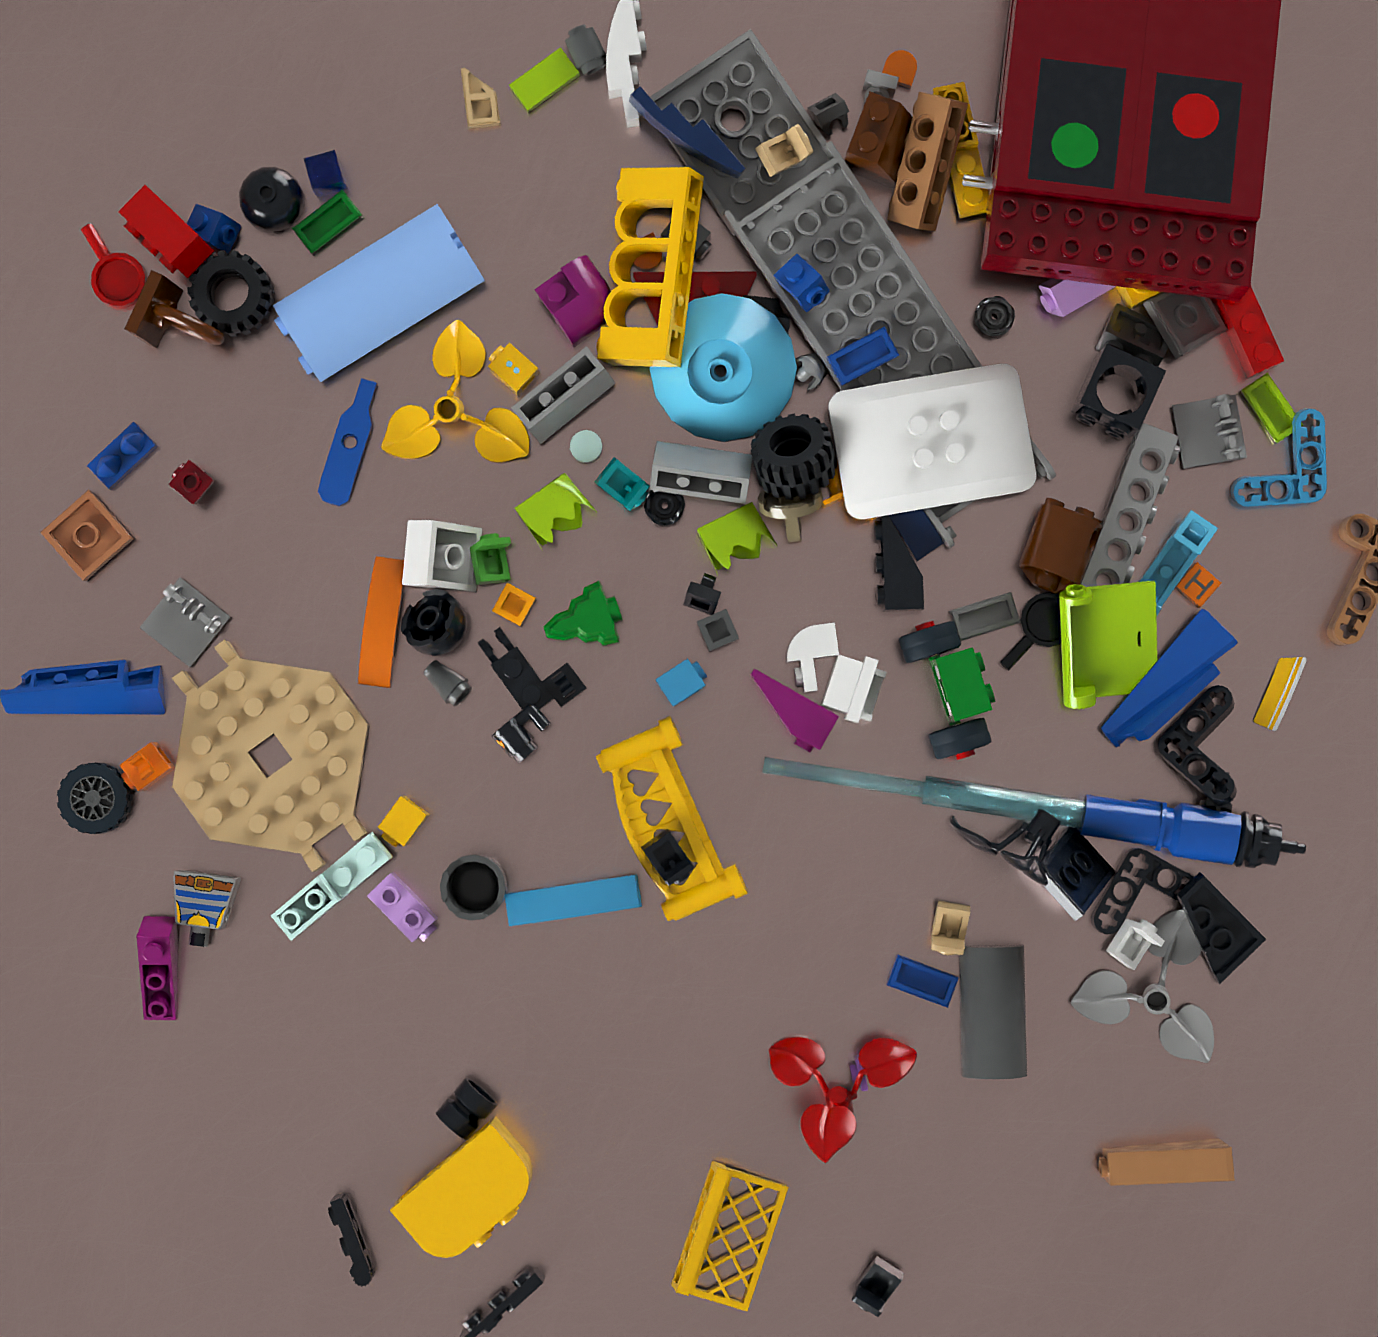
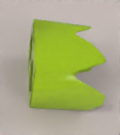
M565 473L515 507V510L536 541L543 546L547 542H553L551 529L568 531L582 527L581 504L591 507L597 513Z
M753 502L741 506L697 529L698 536L714 566L716 574V569L720 570L723 566L727 569L730 568V555L738 559L759 558L761 534L770 538L777 546Z

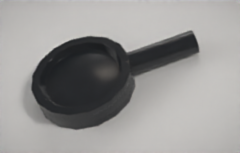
M1048 592L1038 594L1025 603L1020 613V627L1024 636L1000 661V664L1009 671L1033 644L1047 648L1061 644L1060 601L1058 594Z

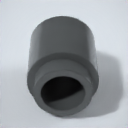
M583 24L568 32L569 37L565 40V43L577 69L582 70L584 76L593 74L606 66L604 59L606 58V53L593 27L586 28V25Z

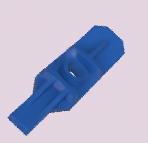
M361 378L353 405L340 417L318 488V493L324 502L340 506L350 499L353 484L372 428L369 409L377 386L376 382ZM354 437L357 441L356 446L347 448L345 446L346 438Z

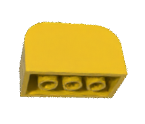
M494 1116L398 1198L390 1211L418 1245L433 1256L442 1258L457 1256L467 1250L472 1244L478 1248L492 1236L493 1227L498 1222L504 1226L517 1214L518 1205L524 1199L532 1179L533 1168L530 1157L498 1117Z

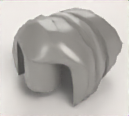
M816 353L801 355L795 359L797 369H799L796 372V377L799 381L805 382L811 375L814 376L813 380L808 384L807 390L820 385L828 374V370Z

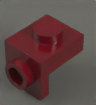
M188 460L186 464L182 463L172 474L173 479L168 485L191 504H196L214 483V480L196 463Z

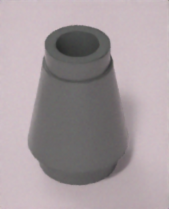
M437 660L431 662L423 673L446 704L459 705L472 689L468 684V679L442 663L440 664Z

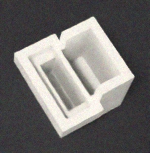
M838 655L820 706L846 714L844 719L854 723H859L860 719L870 722L883 679L887 672L876 668L879 660L866 656L863 662Z

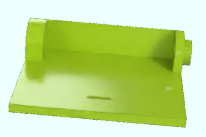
M1144 581L1085 587L1080 584L1067 586L1066 590L1061 591L1059 594L1064 705L1072 709H1085L1096 704V697L1130 694L1158 661L1156 582Z

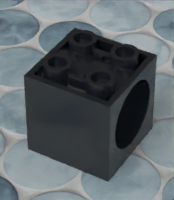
M1106 344L1097 353L1071 412L1077 414L1076 419L1084 424L1094 426L1097 423L1106 427L1105 432L1115 438L1124 439V436L1130 438L1140 430L1166 370ZM1119 375L1131 383L1136 395V404L1133 412L1129 409L1120 414H1114L1103 407L1097 396V384L1100 377L1103 376L1105 379Z

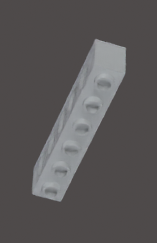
M1143 423L1140 430L1134 434L1101 522L1102 530L1081 585L1085 587L1097 586L1096 579L1099 574L1109 576L1112 584L1130 582L1135 568L1130 564L1134 554L1139 555L1144 546L1146 536H1143L1142 533L1146 523L1151 524L1157 512V506L1153 504L1157 493L1162 495L1168 483L1169 476H1166L1165 472L1168 464L1173 465L1179 454L1180 446L1176 445L1179 436ZM1149 454L1155 457L1157 468L1154 471L1147 470L1143 466L1142 459L1144 455ZM1134 484L1141 485L1145 489L1146 496L1143 501H1138L1132 497L1131 487ZM1122 514L1130 515L1133 518L1134 528L1132 531H1126L1121 528L1119 519ZM1111 544H1116L1122 548L1123 557L1120 561H1114L1109 557L1108 548Z

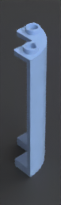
M438 204L274 304L273 307L279 316L274 321L284 336L290 334L302 353L298 360L306 373L309 375L314 372L318 380L322 382L485 280Z

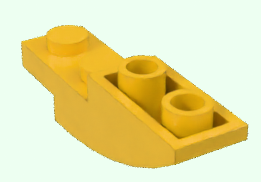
M959 82L933 88L932 92L935 95L968 103L949 177L959 218L987 213L988 189L962 185V178L965 174L985 177L978 151L979 142L977 134L968 130L969 122L973 120L965 83Z

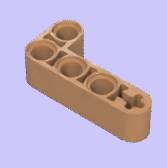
M1362 513L1347 517L1340 523L1338 529L1342 541L1363 551L1328 624V638L1335 645L1339 646L1354 644L1360 640L1378 603V578L1373 581L1366 575V568L1369 564L1375 565L1378 569V520ZM1353 521L1360 523L1363 527V533L1360 538L1355 537L1351 533L1350 526ZM1355 593H1360L1365 599V606L1362 610H1358L1353 605L1352 599ZM1352 616L1358 617V619L1350 620ZM1348 624L1347 630L1351 633L1349 636L1342 637L1344 631L1339 628L1342 625Z

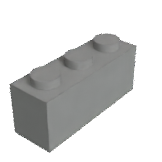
M586 346L511 408L539 443L542 444L611 388L615 381Z
M657 441L649 490L746 504L752 455Z

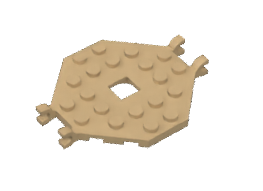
M223 640L214 648L228 664V667L198 688L189 673L183 670L172 677L177 686L187 696L172 788L209 839L300 853L312 872L317 871L326 862L313 845L337 827L344 824L354 841H358L368 834L356 818L355 809L369 724L332 673L241 659L231 643ZM274 734L292 760L267 778L251 757L250 751Z

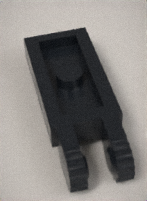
M500 627L494 630L495 636L508 650V653L501 658H497L488 641L482 639L478 642L485 655L491 661V667L521 709L529 704H534L540 710L554 700L517 646L514 647Z
M344 1192L332 1198L330 1201L331 1207H328V1213L333 1225H339L343 1237L339 1238L344 1255L346 1257L350 1255L353 1262L349 1271L351 1277L354 1278L353 1281L358 1286L366 1287L371 1282L372 1277H374L375 1271L372 1267L373 1263L347 1193L345 1194Z

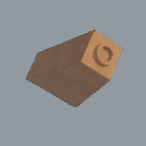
M1219 1138L1103 1148V1157H1099L1098 1160L1100 1176L1105 1177L1106 1182L1110 1186L1235 1181L1232 1147Z

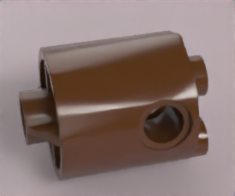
M1046 498L1045 503L1041 504L1019 562V567L1034 586L1057 593L1066 590V587L1069 585H1081L1102 530V521L1095 518V513L1088 509L1076 507L1075 511L1064 508L1065 504L1059 500Z

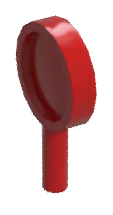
M87 224L81 231L99 259L91 273V285L94 293L103 303L113 308H127L135 305L148 278L144 267L137 259L126 253L110 254L94 226Z

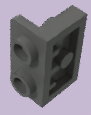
M1118 303L1114 306L1103 334L1095 347L1100 351L1106 344H1109L1158 367L1168 349L1165 340L1151 318Z

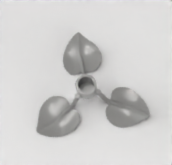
M1180 909L1164 915L1154 924L1158 929L1156 934L1165 940L1162 947L1151 943L1148 948L1153 955L1164 957L1158 984H1151L1146 987L1142 996L1126 993L1127 984L1121 975L1114 971L1102 970L1092 974L1084 981L1080 989L1073 996L1071 1004L1080 1014L1090 1020L1102 1024H1116L1129 1016V999L1138 1003H1144L1147 1011L1152 1014L1165 1013L1172 1016L1163 1021L1159 1031L1161 1044L1166 1051L1182 1059L1208 1063L1214 1048V1031L1209 1016L1203 1009L1193 1004L1183 1006L1176 1013L1173 1009L1169 1008L1170 996L1168 990L1164 987L1169 960L1177 965H1187L1196 960L1202 951L1184 910Z

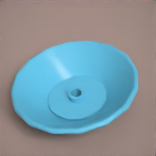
M721 293L693 299L688 303L681 367H650L649 369L655 396L672 421L697 437L725 442L753 436L758 429L764 428L763 425L765 423L775 421V418L780 415L792 396L797 364L792 340L773 313L752 299ZM717 365L725 366L727 370L725 376L716 374L715 367Z

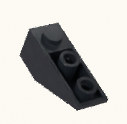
M888 515L881 516L880 521L874 522L875 540H881V553L875 554L876 573L882 572V585H877L876 587L877 605H883V612L922 611L924 609L923 576Z

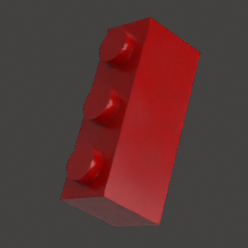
M146 185L118 211L127 220L123 226L137 240L143 236L145 239L141 244L154 256L160 252L163 256L159 261L172 274L178 269L188 278L214 252L187 223Z
M1252 287L1248 289L1240 301L1211 298L1218 314L1228 329L1226 332L1247 379L1284 362V358Z

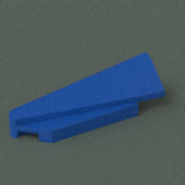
M1201 609L1101 727L1102 732L1115 747H1119L1127 738L1133 736L1138 741L1149 739L1220 674V671L1213 662L1233 648L1238 641L1207 610Z
M126 660L32 669L21 676L22 683L16 688L2 689L0 691L2 705L8 714L163 715L166 711L161 665L128 672L129 668Z

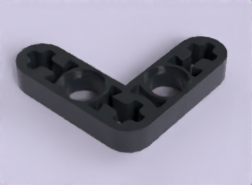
M1220 685L1209 688L1162 735L1158 743V749L1163 759L1209 800L1218 805H1225L1233 801L1236 796L1237 788L1235 782L1228 773L1198 748L1234 709L1235 703L1232 693L1228 688ZM1225 696L1224 701L1226 704L1223 707L1217 704L1213 708L1214 703L1212 699L1214 697L1221 699ZM1203 707L1206 708L1207 712L1211 710L1213 716L1212 719H1210L1208 714L1202 710ZM1201 717L1205 720V726L1201 731L1192 732L1188 730V722L1192 718ZM1170 742L1174 745L1179 742L1178 745L1181 751L1186 755L1183 761L1175 751H1171L1168 754L1169 749L1167 745ZM1197 760L1205 762L1206 770L1201 775L1194 776L1188 772L1189 765ZM1211 776L1219 785L1227 783L1226 788L1228 792L1225 794L1218 792L1215 795L1216 790L1213 784L1208 781Z
M1132 848L1122 857L1115 870V874L1097 903L1091 916L1092 925L1100 933L1113 934L1122 926L1144 884L1179 902L1174 892L1180 887L1182 877L1187 878L1183 883L1186 886L1194 876L1147 850ZM1142 854V862L1146 865L1144 869L1137 868L1133 874L1134 877L1139 878L1136 884L1132 879L1121 876L1123 870L1130 874L1133 868L1130 858L1138 857ZM1164 869H1170L1175 875L1174 883L1167 888L1159 885L1157 879L1160 871ZM1119 882H1126L1131 888V894L1126 900H1118L1114 895V887ZM1108 898L1114 904L1124 906L1121 912L1118 909H1114L1111 918L1115 920L1113 926L1106 925L1105 928L1101 927L1103 921L1099 919V915L1101 913L1107 914L1112 907L1105 904Z

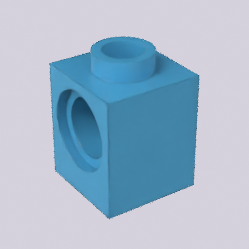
M687 658L655 680L671 705L675 707L704 688L706 685L702 680L707 678V675L697 661L691 664Z

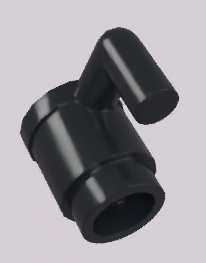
M534 704L527 705L491 736L509 757L513 756L518 763L538 748L532 740L534 737L524 725L529 720H532L537 728L543 731L551 724Z

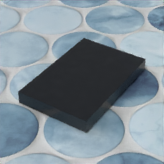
M1073 824L1062 832L1040 860L1048 880V884L1044 887L1075 921L1085 914L1115 874V870L1083 835H1080L1079 830Z

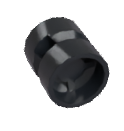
M465 1078L454 1091L455 1098L447 1099L437 1110L436 1115L456 1135L464 1140H468L479 1128L478 1120L486 1119L498 1105L483 1088L471 1079Z

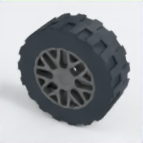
M105 763L81 764L76 769L70 770L66 778L60 782V789L57 790V807L60 808V815L63 820H66L71 828H76L81 833L101 834L119 827L118 825L123 823L127 819V814L131 812V801L133 800L131 789L121 777L122 773L116 767Z

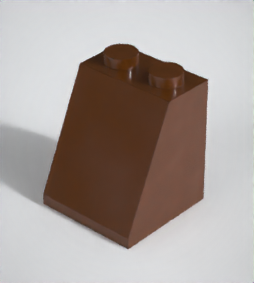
M869 91L845 157V162L853 174L893 189L896 186L897 173L905 150V139L909 133L913 118L900 102Z

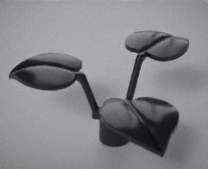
M1038 809L1029 824L1023 822L1018 830L1001 843L990 842L984 837L961 827L955 816L951 818V824L970 845L993 856H996L1001 851V856L1013 867L1023 871L1025 875L1041 885L1046 886L1048 884L1040 860L1047 852L1052 842L1051 838L1061 824L1053 815ZM1024 832L1026 833L1024 839L1031 844L1025 856L1002 850ZM1036 848H1041L1039 857L1032 856Z

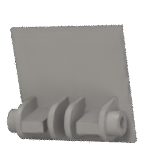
M1223 394L1212 399L1172 405L1177 436H1179L1178 443L1183 469L1247 458L1236 394Z
M180 577L174 585L170 584L164 590V598L140 628L191 668L230 619V616Z

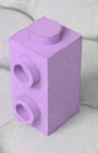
M1051 278L1039 285L1043 294L1040 296V300L1047 312L1064 317L1116 286Z
M394 872L390 873L367 895L412 943L418 938L425 941L437 929L433 923L438 917Z

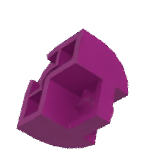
M587 255L580 256L560 268V272L534 289L573 348L605 325L603 307L607 296L611 292L606 280Z

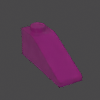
M753 669L750 676L790 735L796 738L794 744L810 753L813 748L821 750L839 716L762 672Z

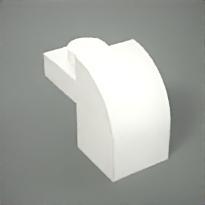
M835 622L813 625L801 630L788 646L786 663L799 661L800 667L794 668L796 686H803V693L818 690L813 659L839 655Z

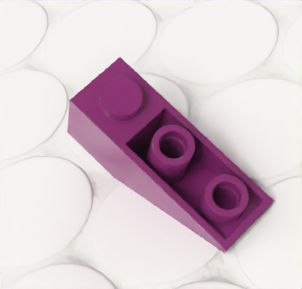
M144 916L136 936L144 1020H176L178 932L175 917Z

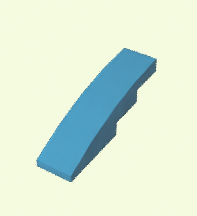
M637 874L513 892L505 895L509 926L642 907Z

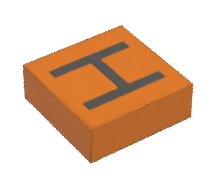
M1196 562L1181 578L1175 588L1200 608L1220 586L1221 582Z

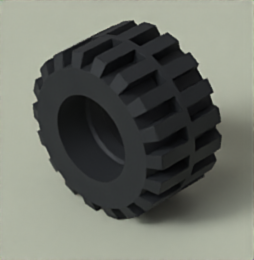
M225 250L217 251L218 256L213 257L210 255L206 259L207 262L197 268L196 275H190L189 281L192 283V286L187 287V294L191 297L189 301L190 306L201 321L216 328L223 335L226 333L231 337H238V333L250 334L251 328L256 327L259 329L262 326L260 321L263 318L268 319L271 314L268 309L269 306L273 307L274 299L272 298L274 289L270 283V278L257 261L255 262L247 254L241 255L239 251L231 250V253L228 254ZM227 278H243L248 284V296L245 302L234 310H220L214 301L218 285Z
M795 413L788 414V417L782 418V416H779L773 422L768 421L763 425L764 429H758L755 433L756 438L752 439L751 455L760 486H763L764 491L767 493L772 492L774 497L780 498L785 496L786 500H793L796 496L799 499L807 498L806 495L818 493L819 488H825L829 485V479L834 478L837 461L831 434L826 424L821 423L820 419L816 417L809 418L808 414H801L800 416H796Z

